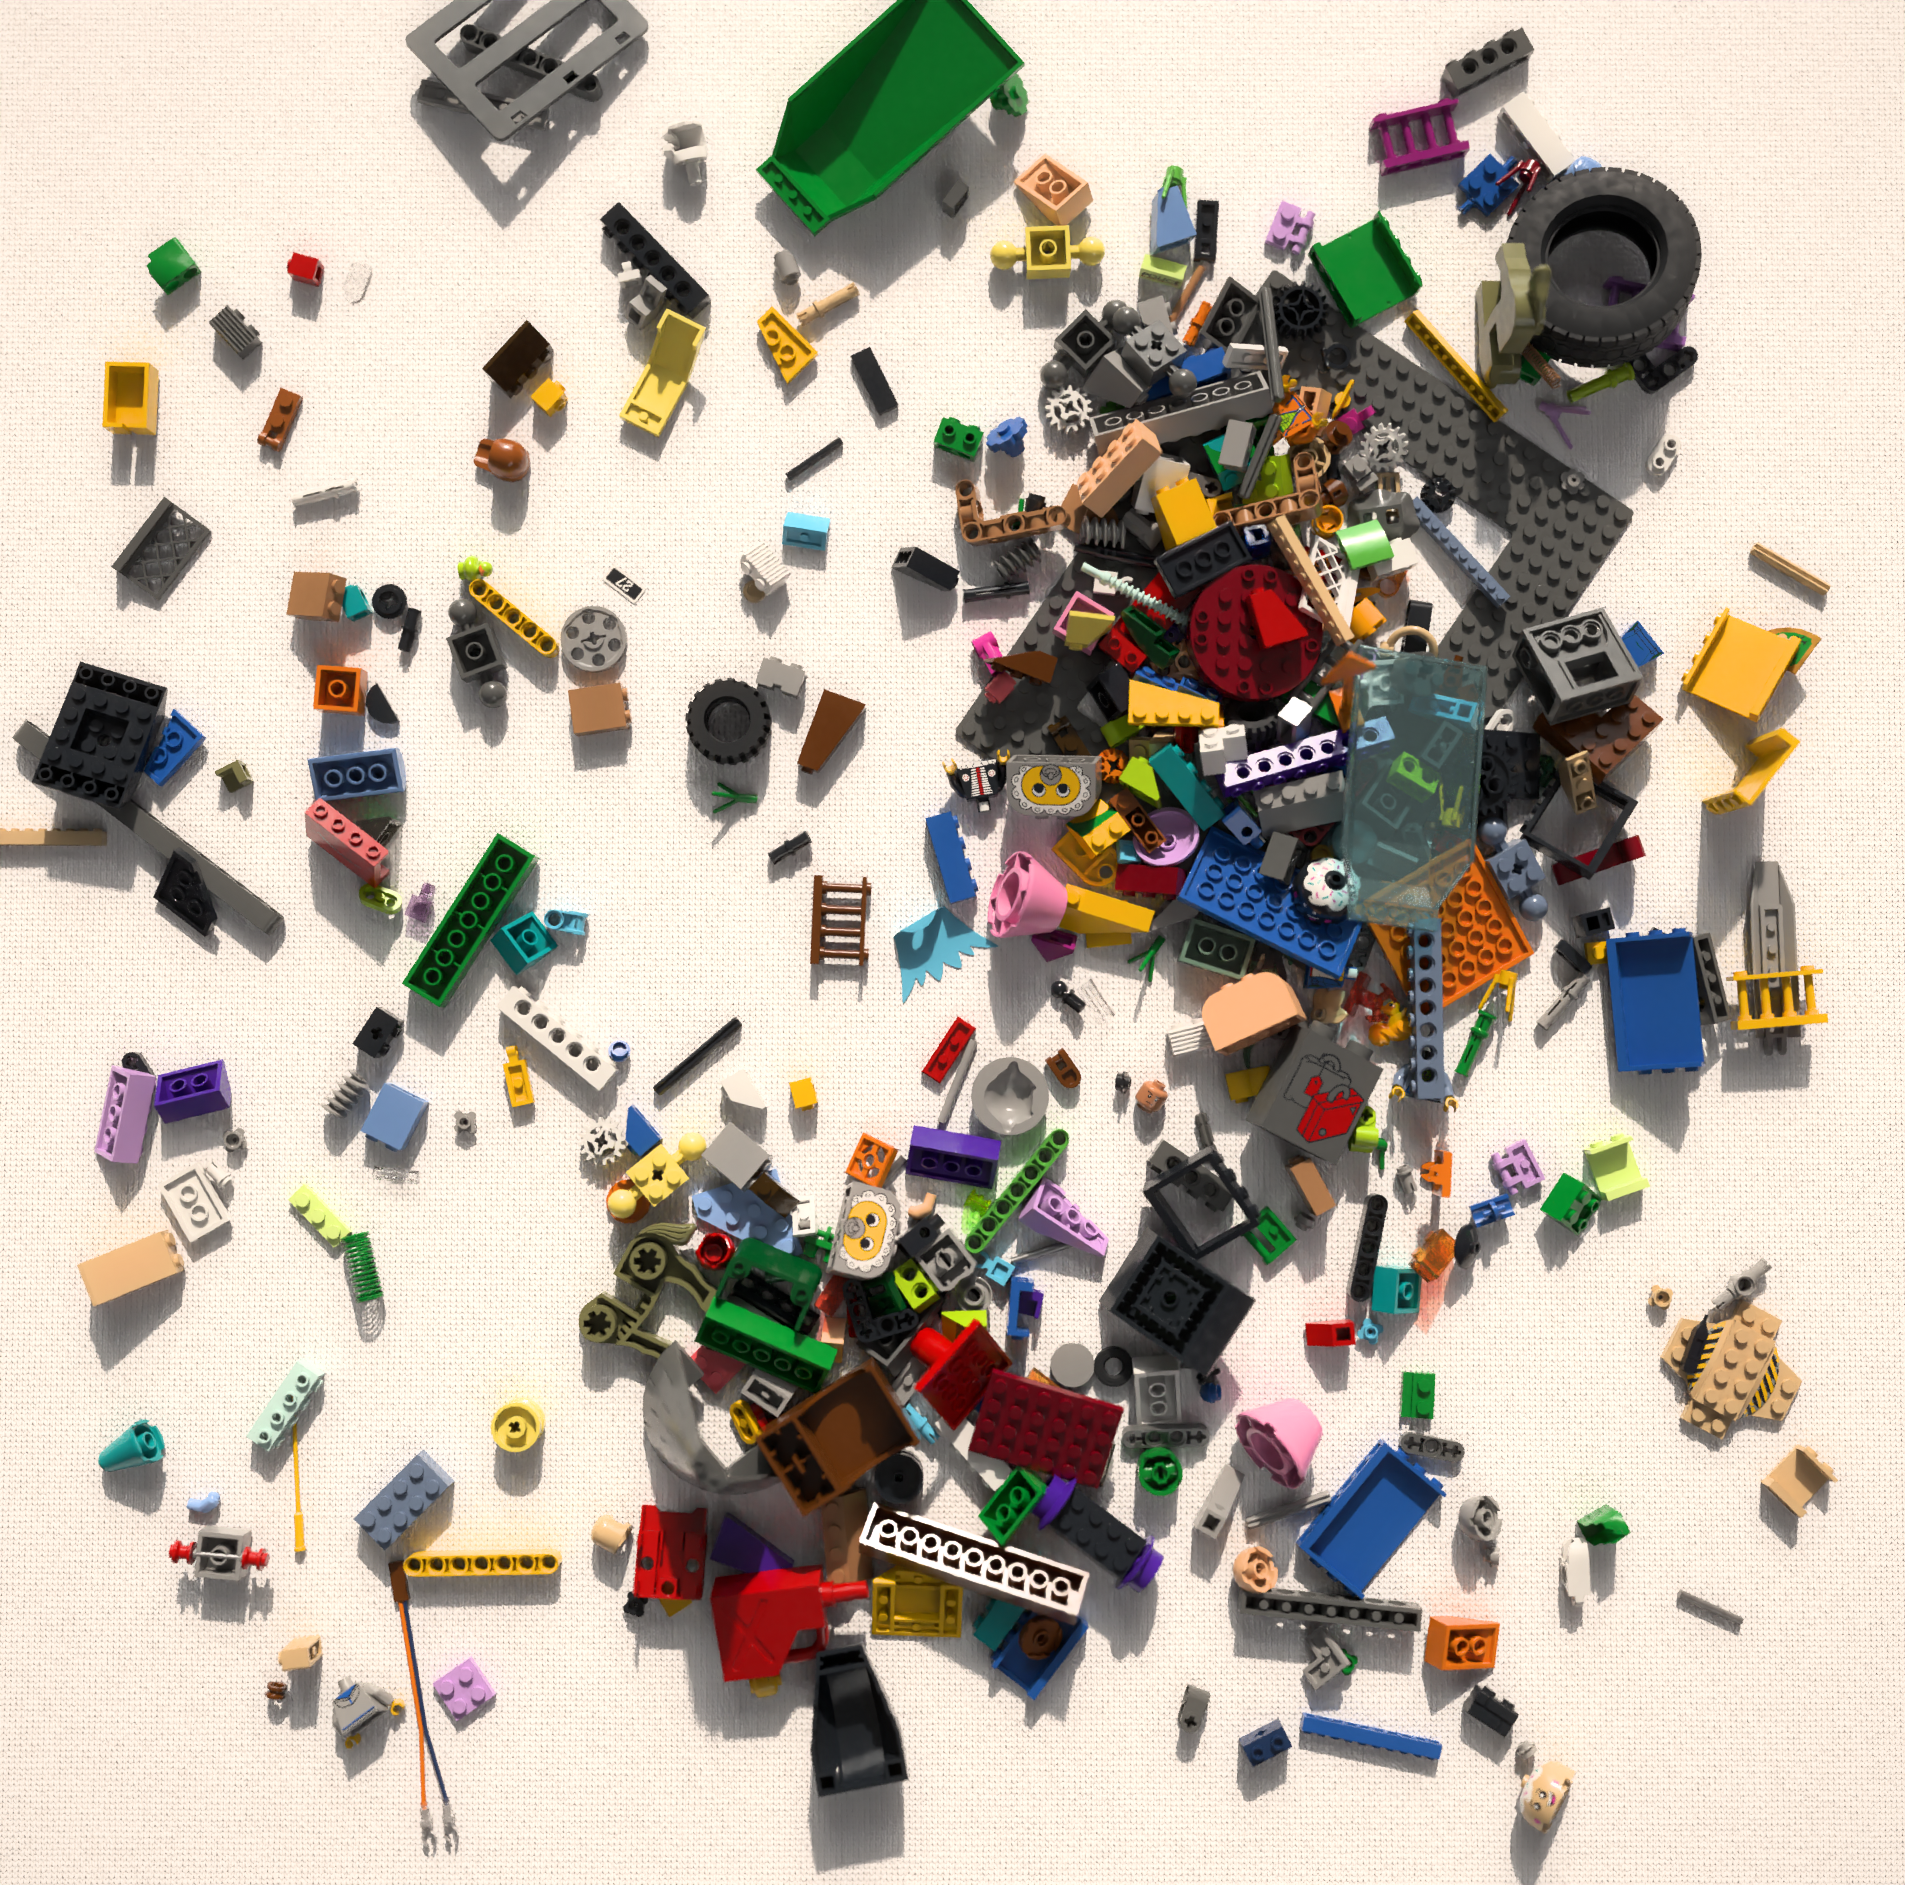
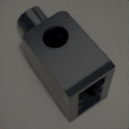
M937 1213L929 1220L922 1218L896 1238L894 1242L907 1258H912L939 1236L936 1231L945 1222ZM921 1229L926 1231V1235L923 1238L919 1234Z

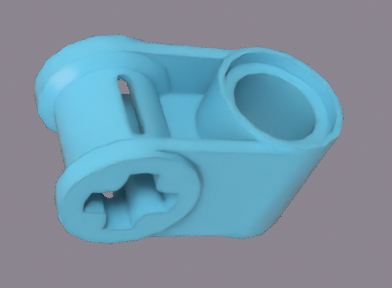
M550 910L544 916V923L553 930L585 936V921L589 914L575 911ZM553 914H558L561 918L560 923L556 926H552L550 923V917Z

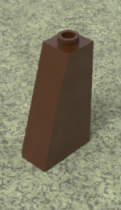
M824 689L797 761V765L801 767L800 771L813 775V772L820 773L866 710V704Z

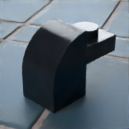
M1610 907L1571 917L1576 938L1616 929Z

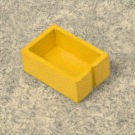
M105 361L102 427L112 434H132L134 432L136 435H156L158 369L149 362Z

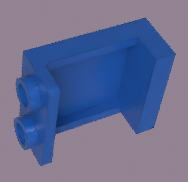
M1011 1276L1006 1333L1013 1340H1024V1337H1029L1030 1335L1029 1327L1017 1326L1020 1291L1033 1292V1278Z

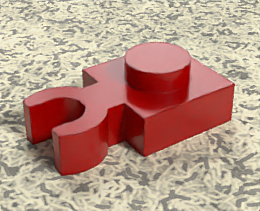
M755 1402L751 1404L750 1408L758 1419L757 1422L761 1428L774 1420L773 1416H768L763 1407Z

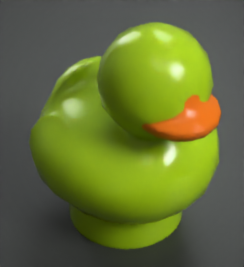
M475 556L467 557L464 562H459L457 566L460 579H467L470 582L481 579L482 576L488 577L493 572V567L489 562H482Z

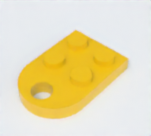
M1068 831L1051 848L1084 883L1090 886H1105L1116 878L1117 853L1112 846L1091 860L1071 832ZM1108 866L1112 870L1110 878L1105 879L1100 876L1099 871L1101 867Z

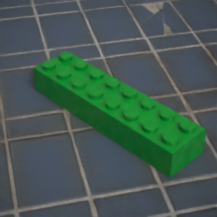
M497 833L402 984L436 1006L446 1008L540 858L507 837Z

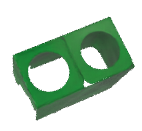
M173 237L148 254L151 260L147 264L149 274L167 295H170L201 272L193 258L176 237Z
M1607 1504L1577 1520V1524L1586 1541L1594 1546L1599 1544L1606 1545L1608 1543L1615 1544L1631 1533L1622 1514Z

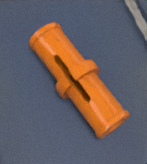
M1202 301L1194 319L1191 318L1189 322L1191 325L1182 339V342L1189 347H1195L1199 338L1198 333L1212 308V305L1206 301Z

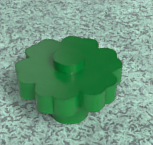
M1015 74L990 97L991 105L995 110H1005L1008 115L1012 114L1015 118L1027 112L1026 105L1029 103L1027 90L1023 87V81L1018 74Z

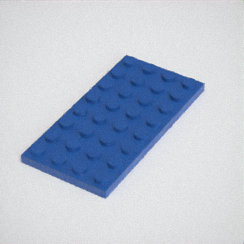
M1211 826L1177 900L1338 980L1342 975L1364 922V917L1358 906L1345 921L1337 925L1324 923L1318 925L1309 921L1300 914L1293 903L1295 900L1291 886L1300 869L1295 867L1289 886L1281 884L1277 879L1261 875L1259 870L1266 852L1259 849L1255 850L1249 844L1243 845L1239 839Z

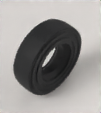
M1109 1346L1102 1349L1094 1360L1096 1377L1101 1383L1109 1387L1124 1385L1133 1374L1131 1355L1125 1349L1118 1346ZM1110 1358H1117L1122 1362V1370L1117 1375H1110L1105 1370V1364Z

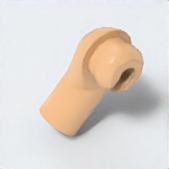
M926 1192L923 1204L909 1208V1217L914 1220H921L932 1213L937 1195Z

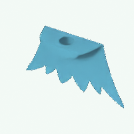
M945 906L934 910L902 929L893 937L901 968L903 1003L908 998L916 978L921 986L924 984L926 970L935 979L940 981L943 974V962L956 968L962 967L958 951L974 955L970 946L992 948L998 947V945L973 931L955 917Z

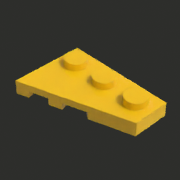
M773 307L757 320V325L788 385L818 356V352Z

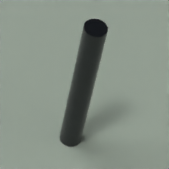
M840 437L785 473L788 480L791 481L844 445Z

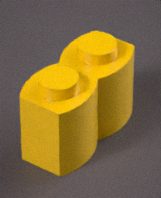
M1269 1065L1224 1074L1229 1099L1235 1100V1103L1238 1104L1249 1101L1248 1097L1256 1096L1270 1071Z

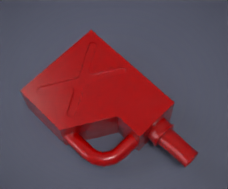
M822 1564L715 1577L710 1603L724 1682L778 1676L783 1664L807 1662L816 1659L817 1651L826 1650L829 1644L828 1608H836L837 1603L869 1599L867 1580L836 1584L834 1580L825 1582ZM816 1629V1640L811 1646L790 1649L798 1630Z

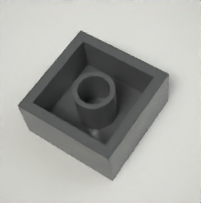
M957 179L942 200V212L954 219L969 198V186Z

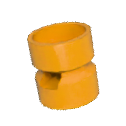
M1334 505L1323 506L1322 514L1310 522L1312 534L1324 540L1335 536V532L1339 531L1343 524L1341 510Z

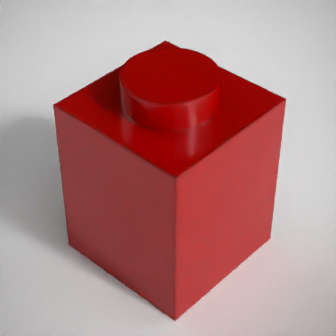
M293 252L292 258L287 262V273L294 281L319 287L325 266L317 258Z

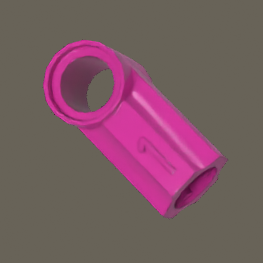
M991 631L971 641L975 652L983 661L988 658L1003 656L999 650L997 640ZM985 663L992 677L1003 673L991 669V665Z

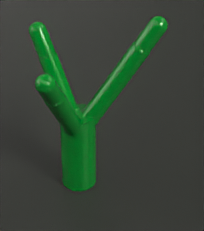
M720 782L717 783V786L728 793L715 791L711 793L712 796L734 799L714 809V814L738 802L757 803V795L737 793Z
M1161 935L1157 936L1147 951L1127 960V963L1131 964L1146 957L1138 969L1139 972L1143 971L1150 960L1149 982H1152L1155 955L1166 940Z

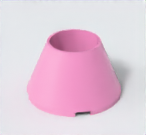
M1018 851L1005 862V865L1008 866L1003 875L998 874L989 900L987 920L989 924H992L993 929L990 930V933L998 938L1050 933L1060 924L1067 906L1066 888L1026 852Z
M1294 1398L1241 1412L1235 1418L1236 1421L1238 1420L1235 1430L1250 1458L1260 1469L1265 1467L1272 1473L1271 1479L1278 1484L1291 1489L1298 1488L1305 1479L1323 1436L1321 1424L1306 1405Z

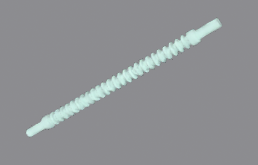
M1085 562L1083 563L1080 570L1098 579L1100 584L1104 586L1109 585V589L1113 587L1115 592L1119 590L1121 595L1123 593L1126 594V598L1130 596L1132 601L1136 599L1137 604L1142 602L1143 607L1147 605L1149 610L1153 608L1154 612H1160L1159 615L1164 614L1165 618H1171L1170 621L1175 620L1176 624L1181 623L1182 627L1186 626L1188 615L1184 616V612L1179 613L1178 609L1173 610V606L1167 607V603L1162 604L1161 600L1156 601V597L1151 598L1150 594L1145 595V591L1139 592V588L1134 589L1133 585L1128 586V582L1122 583V579L1118 581L1116 576L1114 578L1111 577L1112 574L1107 571L1102 572Z

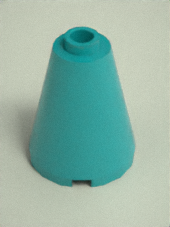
M147 1419L135 1422L100 1452L98 1457L100 1468L106 1472H113L157 1462L163 1457L161 1450L165 1449L161 1432L155 1425L150 1426L148 1424L150 1421Z

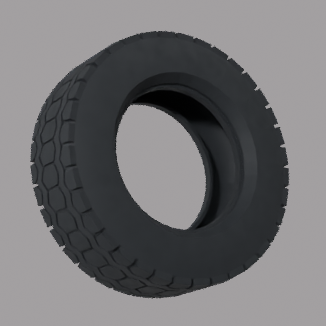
M1605 167L1591 168L1589 172L1588 168L1575 171L1574 175L1569 173L1560 177L1559 180L1556 179L1547 184L1522 208L1510 230L1506 243H1524L1531 273L1540 265L1548 266L1549 256L1566 239L1582 232L1596 230L1617 233L1632 241L1644 254L1650 270V282L1638 295L1623 303L1602 307L1590 306L1573 300L1559 289L1551 276L1545 304V324L1541 334L1533 335L1530 340V344H1533L1535 349L1547 353L1546 355L1553 360L1559 361V359H1562L1561 363L1572 366L1577 363V367L1591 368V365H1593V368L1607 367L1608 364L1611 367L1624 364L1625 361L1626 363L1652 351L1679 324L1688 308L1699 278L1702 259L1700 234L1691 212H1689L1682 199L1679 200V196L1671 189L1667 190L1668 186L1657 179L1653 182V177L1643 173L1637 176V171L1625 169L1622 172V168L1608 167L1606 171Z

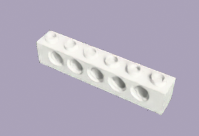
M513 986L496 1007L597 1090L602 1091L619 1071L615 1067L617 1063L609 1056L604 1058L599 1054L600 1049L592 1042L587 1044L582 1040L583 1035L573 1027L570 1030L564 1025L566 1021L555 1013L554 1016L547 1011L549 1007L539 999L537 1002L530 997L532 993L525 987ZM525 1002L530 1006V1011L527 1015H523L520 1010L521 1005ZM542 1016L547 1019V1026L544 1029L539 1028L537 1024L538 1019ZM559 1030L564 1033V1040L561 1043L556 1042L554 1038L555 1033ZM575 1044H578L582 1049L578 1057H575L571 1052ZM592 1058H595L599 1063V1067L595 1071H592L588 1066Z

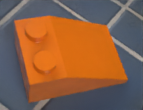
M1430 1616L1424 1661L1441 1671L1495 1668L1500 1623L1453 1616Z

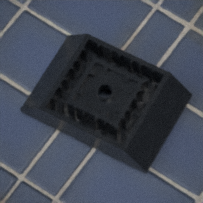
M80 661L31 783L121 810L134 796L165 717L168 688ZM110 737L111 742L107 746H100V739Z
M1146 1226L1099 1302L1111 1313L1175 1358L1208 1377L1253 1307L1256 1299ZM1170 1292H1174L1176 1295V1301L1172 1305H1168L1166 1302V1296Z

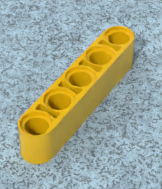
M476 579L471 582L469 586L470 594L544 657L554 658L558 655L560 646L552 636L486 581ZM485 586V593L483 595L478 596V588ZM502 600V607L495 610L493 608L494 603ZM519 614L518 622L510 623L511 616ZM531 628H536L535 636L527 637V631ZM547 642H552L553 648L545 652L543 646Z

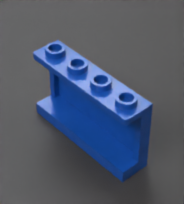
M1030 1610L1028 1612L1024 1611L1017 1620L1019 1623L1014 1630L1010 1629L1004 1637L1005 1643L1002 1647H997L991 1654V1667L999 1669L1025 1689L1027 1695L1035 1700L1089 1628L1087 1621L1077 1615L1075 1625L1055 1619L1062 1629V1641L1056 1651L1053 1650L1049 1653V1657L1035 1660L1030 1659L1021 1650L1019 1634L1027 1621L1042 1614Z

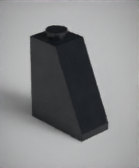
M916 546L900 548L891 567L941 591H951L956 587L959 580V570Z

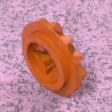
M1115 748L1106 749L1099 754V756H1102V780L1110 784L1119 783V778L1129 763V757L1121 750ZM1117 760L1116 766L1119 770L1115 769L1110 772L1111 765L1107 761L1114 762Z

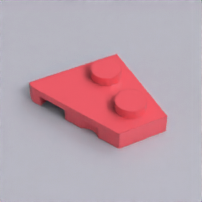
M701 1346L690 1356L704 1372V1376L700 1379L715 1394L746 1365L705 1346Z

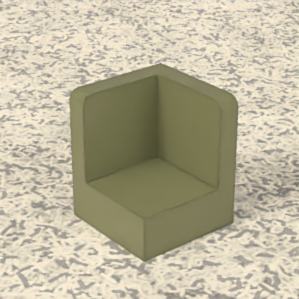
M236 760L215 771L216 776L222 778L230 793H234L254 782L245 762Z

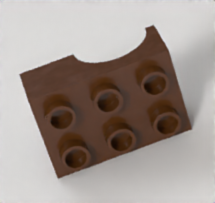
M872 1357L758 1429L755 1440L801 1515L805 1517L849 1489L859 1477L881 1461L905 1448L915 1447L921 1443V1433Z

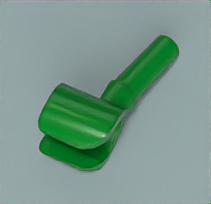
M1023 498L1019 499L1018 512L1024 510L1025 499ZM1017 521L1012 525L1013 530L1020 528V521Z
M1379 1138L1378 1146L1374 1148L1379 1150V1169H1385V1152L1388 1147L1387 1142L1383 1138Z

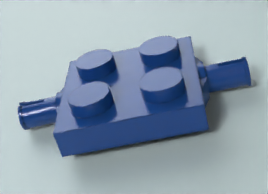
M1490 153L1457 185L1467 199L1459 207L1461 212L1467 206L1462 212L1463 215H1466L1474 206L1488 217L1520 185L1512 176L1499 186L1495 185L1498 180L1518 163L1517 160L1512 162L1514 160L1513 156L1504 164H1501Z

